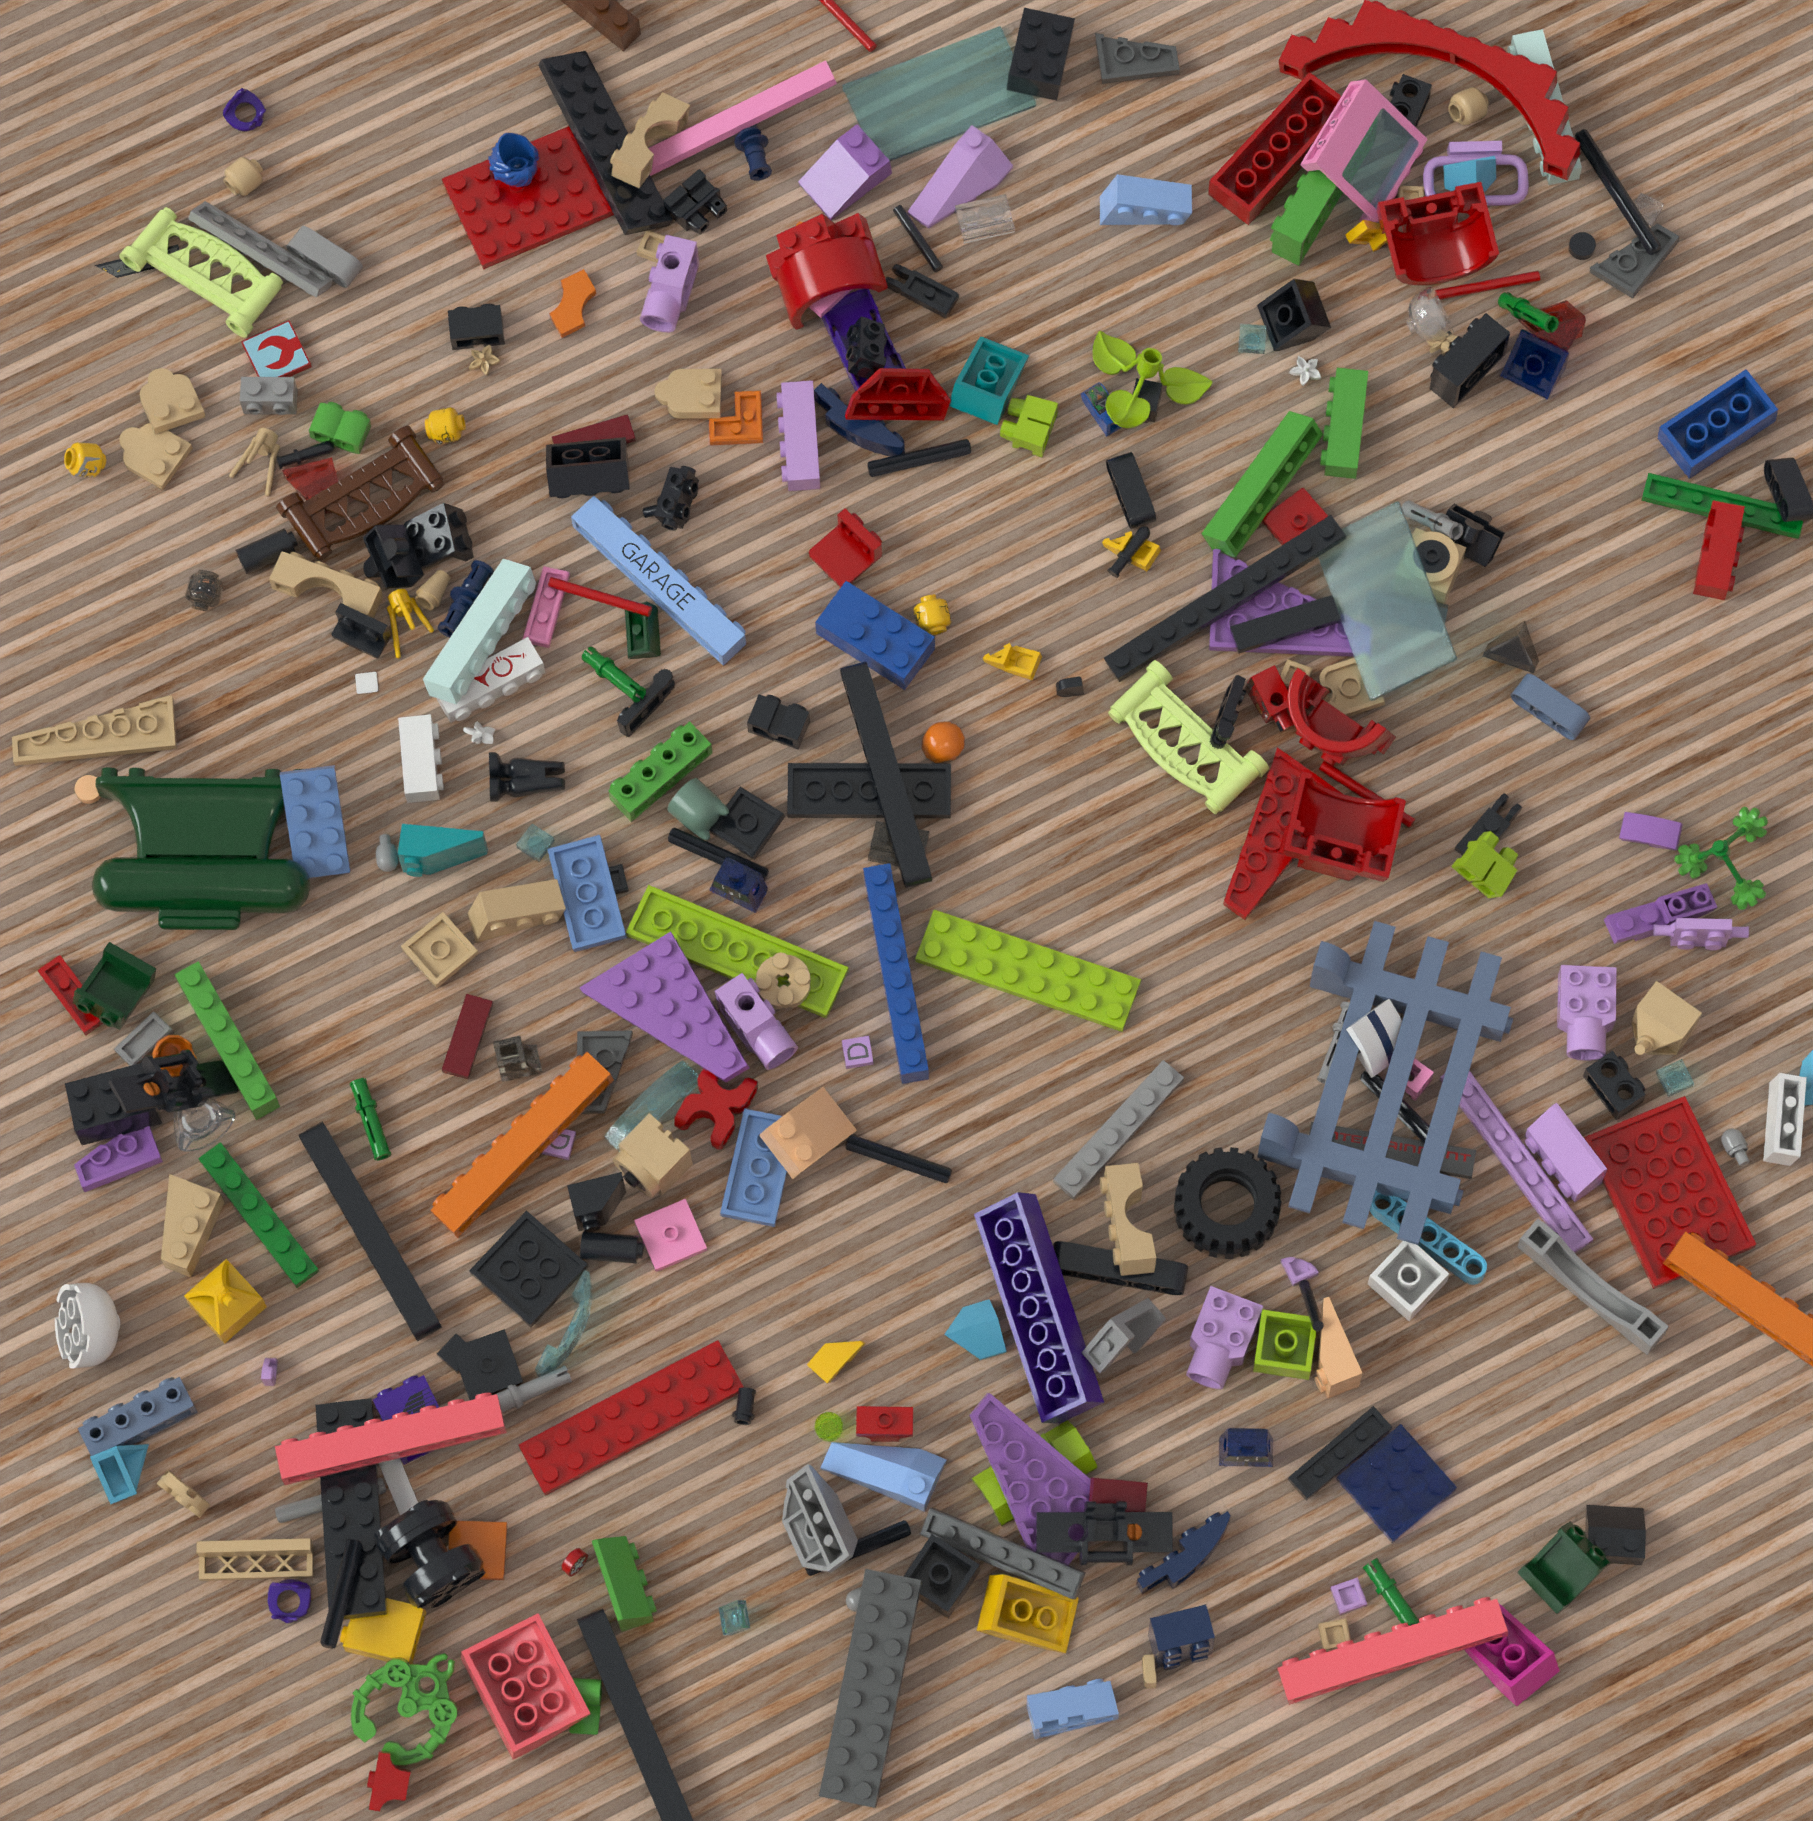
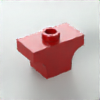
M857 1406L856 1436L869 1438L871 1442H899L901 1438L913 1437V1407Z
M379 1750L376 1771L370 1770L367 1788H372L369 1810L380 1812L383 1804L389 1800H406L411 1770L396 1767L391 1760V1752Z

